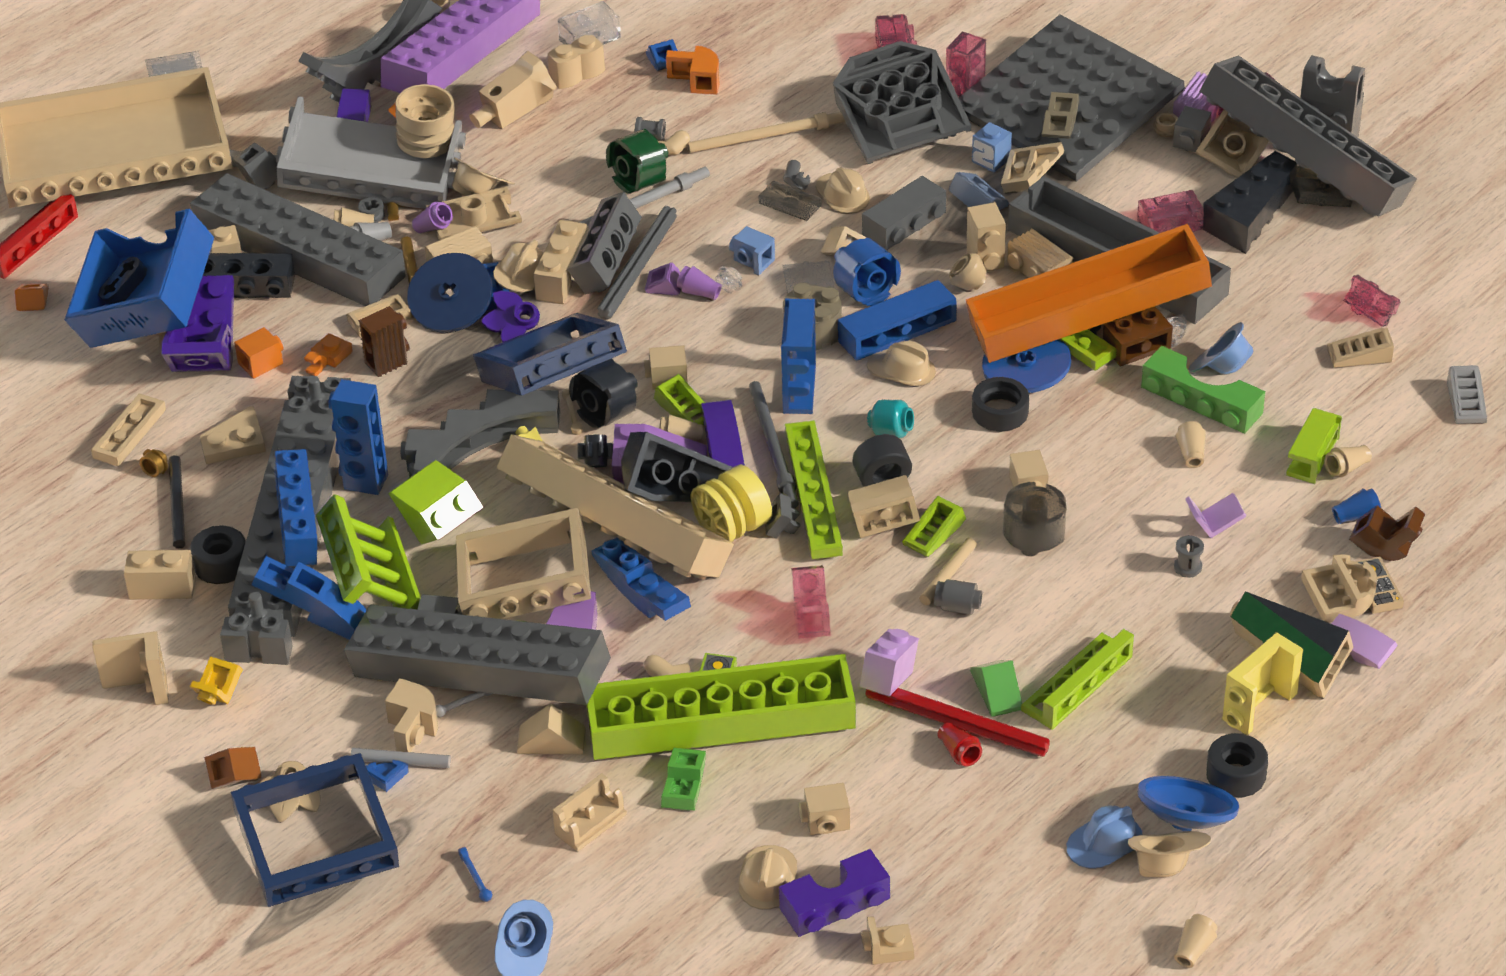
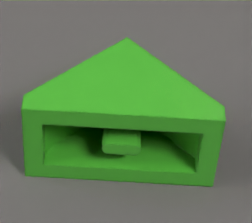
M999 660L970 667V672L991 717L1021 710L1022 700L1013 660Z

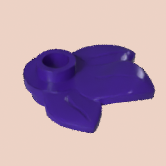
M498 291L493 293L497 309L488 313L481 320L482 324L490 331L501 332L503 343L525 334L527 330L537 326L540 320V313L534 304L523 302L518 294ZM522 315H528L530 319L524 320L520 317Z

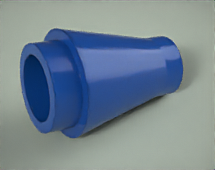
M1362 488L1340 504L1333 506L1332 513L1336 522L1341 524L1358 520L1378 505L1381 508V504L1376 492L1372 488L1368 490Z

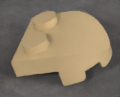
M1333 555L1331 565L1302 570L1301 580L1322 620L1328 623L1333 622L1338 614L1351 618L1363 614L1370 607L1375 597L1377 586L1375 570L1366 561H1364L1363 565L1351 561L1349 555Z

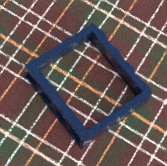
M574 313L473 354L481 382L522 396L627 352L619 324ZM577 330L580 337L572 339L571 332ZM527 376L529 385L523 387L521 380Z
M361 753L342 756L335 761L321 765H312L295 773L278 775L271 780L255 785H245L238 790L231 791L234 812L268 907L399 867L398 849ZM358 779L381 841L271 875L249 812Z

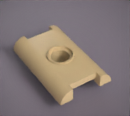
M507 186L480 194L442 201L451 208L453 219L447 228L437 230L438 241L476 226L481 233L522 223V217L519 211L511 212L507 205L511 204V195Z

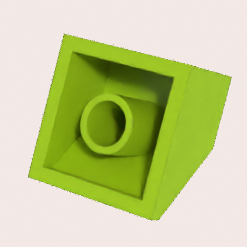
M437 460L429 463L388 493L421 545L440 539L483 507L467 481Z

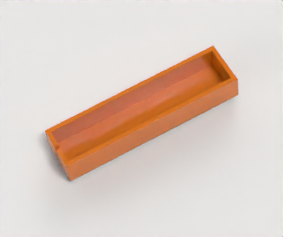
M1188 224L966 299L970 324L990 363L1212 287L1209 261Z

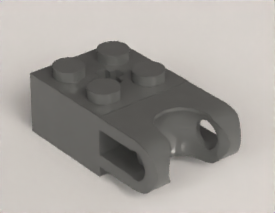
M1311 55L1303 70L1300 98L1356 137H1359L1364 98L1365 68L1352 65L1351 72L1345 78H1336L1326 70L1324 58Z

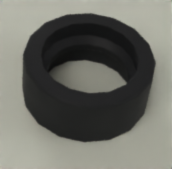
M992 377L981 381L974 388L972 394L973 419L980 426L992 431H1011L1020 427L1027 420L1029 414V394L1027 388L1021 382L1007 377ZM993 399H1005L1016 403V406L1009 409H995L985 405V403Z

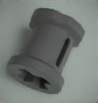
M642 117L636 118L634 132L647 129L657 141L665 140V119L651 121L643 120Z
M1188 535L1179 538L1175 548L1178 558L1174 562V570L1182 577H1195L1202 571L1200 556L1204 552V543L1195 536ZM1188 544L1190 545V550H1189V552H1188V550H1187V545H1188ZM1189 561L1191 562L1190 569L1188 568Z

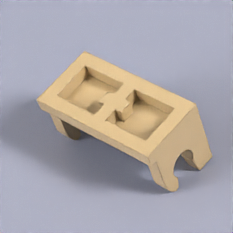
M603 773L552 810L555 835L577 852L627 815V811L624 809L621 790L617 788L612 793L609 788V779Z

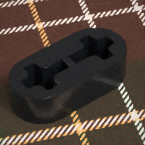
M137 257L127 258L99 290V297L107 305L125 301L147 275V267Z

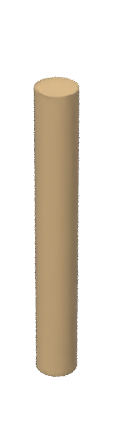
M967 538L920 595L919 600L922 604L930 605L935 597L937 582H945L946 579H950L977 546L974 539Z

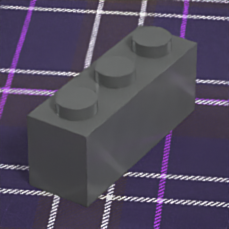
M920 176L862 213V235L871 238L885 250L890 249L946 213V190L926 177Z

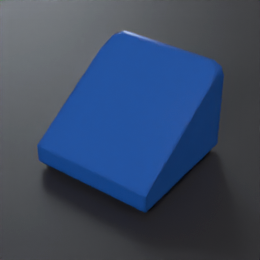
M673 39L648 46L646 55L657 71L667 69V50L678 51Z

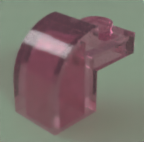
M823 565L791 568L793 609L798 638L831 636L829 604L826 600Z

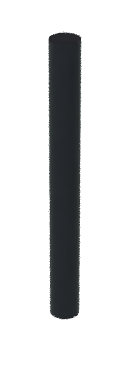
M173 455L169 458L173 546L175 548H183L185 546L181 458Z

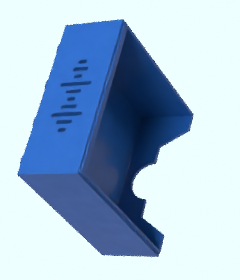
M191 209L175 212L176 228L165 230L167 239L162 243H151L140 236L129 239L108 228L94 232L64 319L90 348L181 329L187 326L214 241V236ZM133 256L139 258L147 267L145 278L125 301L107 305L99 297V290L124 260Z

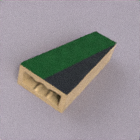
M1246 591L1240 601L1234 603L1230 612L1235 633L1255 649H1258L1276 633L1303 648L1299 683L1321 699L1325 698L1353 649L1349 630Z

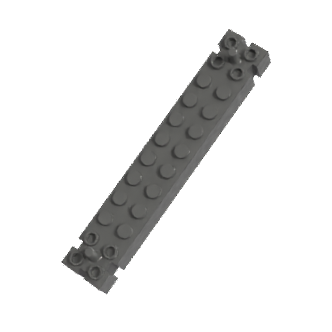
M317 376L291 377L287 391L289 400L284 402L228 605L229 617H225L220 633L224 659L227 662L250 663L252 657L262 658L263 664H289L293 648L291 637L296 636L302 608L252 586L254 577L266 556L285 564L275 483V451L306 449L318 550L322 533L316 514L331 498L340 464L339 454L335 452L337 440L336 433L332 431L333 413L332 409H329L328 401L330 393L336 390L340 380L351 381V378L327 377L324 382H320ZM306 565V566H308V567H310V568L313 569V566H314V565Z

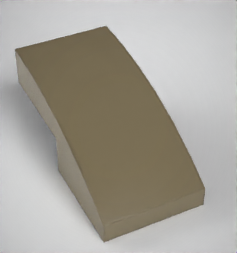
M1051 92L1049 107L1045 113L1042 137L1070 139L1076 120L1079 94Z

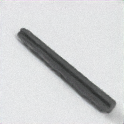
M664 206L598 306L599 317H604L607 320L612 318L677 218V210L674 207Z

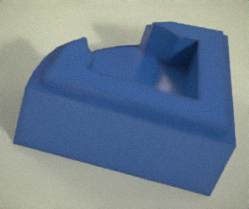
M392 760V763L376 764V762L366 765L372 783L385 792L390 790L409 773L408 764L398 760Z

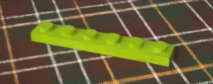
M815 420L786 423L785 434L811 558L843 556V546Z

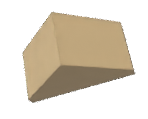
M550 703L520 725L517 753L583 755L585 725Z

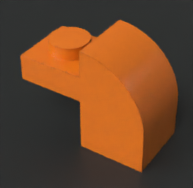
M695 46L694 52L667 50L666 68L668 79L690 80L691 93L718 94L720 85L719 58L714 51L703 46Z

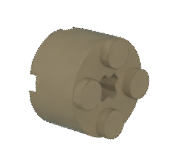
M807 283L796 284L785 298L815 299L816 350L822 349V345L829 342L833 345L838 341V319L842 318V303L838 290L832 287L826 288ZM784 298V301H783V320H784L785 298Z

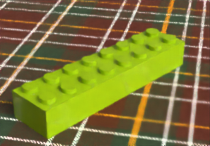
M845 654L598 683L586 705L594 760L672 751L673 748L689 749L856 728V701Z

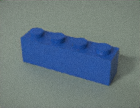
M939 280L933 281L838 319V342L856 361L888 349L894 343L908 341L957 321L956 297Z

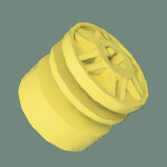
M742 464L719 475L718 479L714 478L705 484L697 486L691 493V505L699 525L730 542L742 537L745 531H753L766 524L772 517L771 502L763 483L751 469Z

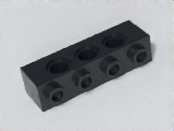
M209 253L203 276L232 275L234 278V298H291L295 279L292 254Z

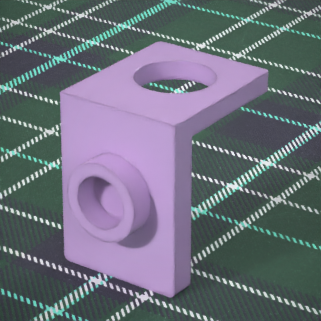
M1231 493L1202 512L1189 496L1185 498L1196 521L1210 538H1213L1246 517L1234 493Z

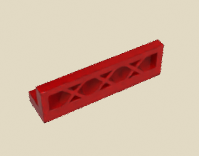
M63 195L55 201H50L0 243V278H7L78 218L73 195Z

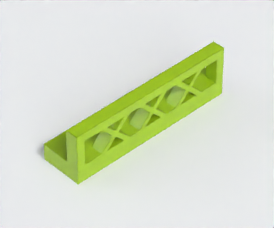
M1123 629L1114 638H1111L1101 632L1021 705V711L1053 730L1132 658L1134 634ZM1103 645L1104 647L1096 653V651ZM1038 703H1043V711L1035 706Z

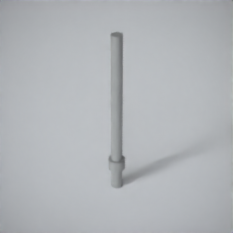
M706 166L689 174L684 172L675 176L673 181L630 199V201L637 209L678 190L682 192L691 188L694 183L709 177L710 172ZM593 216L578 223L587 224L588 227Z

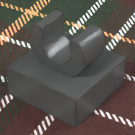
M779 493L771 504L772 517L765 524L766 535L776 539L783 530L787 533L795 534L801 526L800 523L795 522L800 512L791 508V497Z

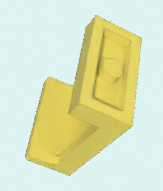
M1276 633L1229 672L1226 678L1222 720L1227 722L1232 728L1248 735L1253 730L1255 707L1268 695L1275 691L1289 701L1297 695L1303 648Z

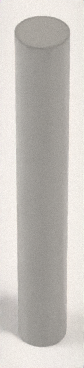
M352 748L351 755L361 753L364 762L392 763V760H398L410 766L450 768L451 763L450 755Z

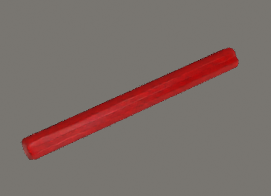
M897 688L891 696L866 689L865 696L872 700L943 724L952 723L961 730L1040 757H1044L1049 750L1050 740L1046 737Z

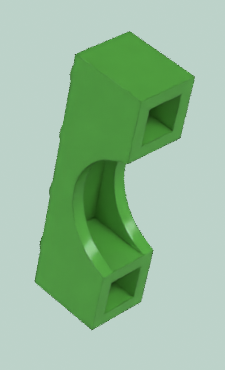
M1161 346L1143 365L1141 388L1244 434L1263 414L1266 391L1241 380L1226 385L1203 383L1195 379L1188 372L1186 356L1164 346Z

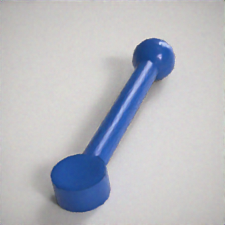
M466 847L458 849L462 862L464 861L480 891L479 898L484 902L490 901L493 896L492 891L484 886L469 858Z

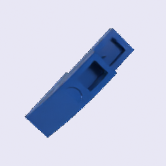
M618 537L608 540L603 545L591 550L592 556L611 582L648 618L657 615L666 621L691 607L689 596L656 574L649 559L624 544Z
M266 556L252 582V586L310 612L307 618L308 621L348 640L352 637L367 611L358 600L354 604L343 601L338 584L300 562L293 569Z

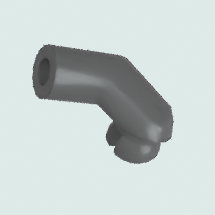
M790 160L787 163L783 177L784 182L796 191L806 190L810 183L809 175L804 178V172H800V162Z

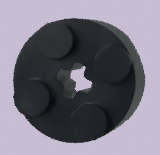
M609 359L573 376L569 383V394L571 401L576 400L580 407L577 410L580 418L589 426L600 428L619 420L635 410V389L638 387V382L632 373H627L622 366L613 359Z

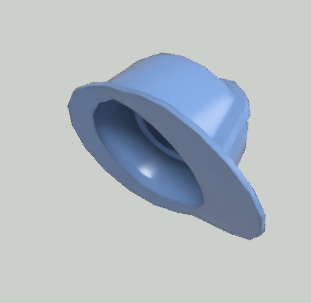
M1240 322L1228 329L1213 346L1194 360L1188 368L1189 372H1195L1205 366H1209L1221 374H1230L1238 371L1254 352L1253 347L1241 333L1244 324Z
M1108 805L1096 810L1088 823L1070 835L1066 843L1067 854L1070 859L1082 867L1090 869L1102 868L1127 853L1134 851L1128 845V839L1143 834L1133 818L1132 809L1129 806L1121 808Z
M523 899L513 903L505 911L498 925L495 945V963L502 976H539L543 972L553 934V919L550 911L544 904L535 900Z

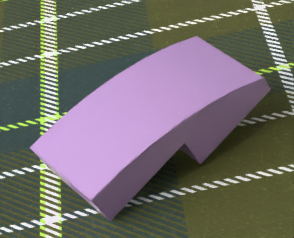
M1338 614L1331 623L1349 630L1353 643V649L1350 654L1355 662L1380 669L1398 646L1396 641L1351 617Z

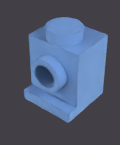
M746 226L737 235L732 237L729 243V250L734 252L735 261L753 268L754 274L760 275L775 261V238Z

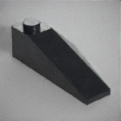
M630 432L621 459L625 491L650 501L691 502V493L694 488L705 484L711 479H718L720 474L733 468L649 432Z

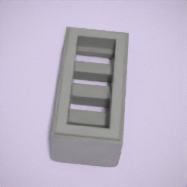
M1477 365L1451 366L1448 371L1447 387L1456 424L1487 423L1479 367ZM1466 408H1476L1477 410H1462V409H1466Z

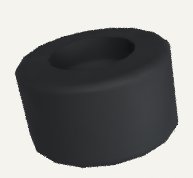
M882 434L871 437L860 444L853 454L852 463L863 487L906 475L908 478L912 471V462L904 444L895 435Z
M211 526L202 530L193 538L190 550L195 573L198 578L211 584H226L236 579L246 539L241 531L230 526Z
M1239 733L1223 735L1212 742L1208 750L1207 780L1211 785L1223 789L1233 797L1243 798L1253 795L1262 789L1266 781L1268 752L1264 745L1252 736ZM1230 764H1240L1243 765V767L1233 766Z

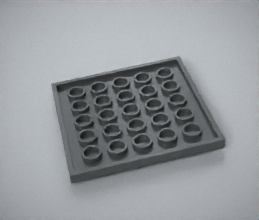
M1059 14L960 96L959 100L963 101L964 111L969 121L981 128L990 122L1011 132V145L1017 148L1061 142L1064 153L1051 167L1077 182L1182 92L1185 85L1184 80ZM1051 92L1079 94V105L1070 139L1042 137L1044 118L1049 107Z

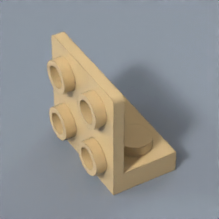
M906 475L848 492L860 538L920 521L914 496Z
M157 631L92 641V648L103 689L145 683L147 693L153 692L156 705L169 703L167 673Z

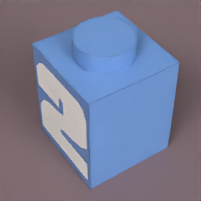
M990 122L973 135L972 162L992 172H996L1008 160L1011 150L1012 133Z

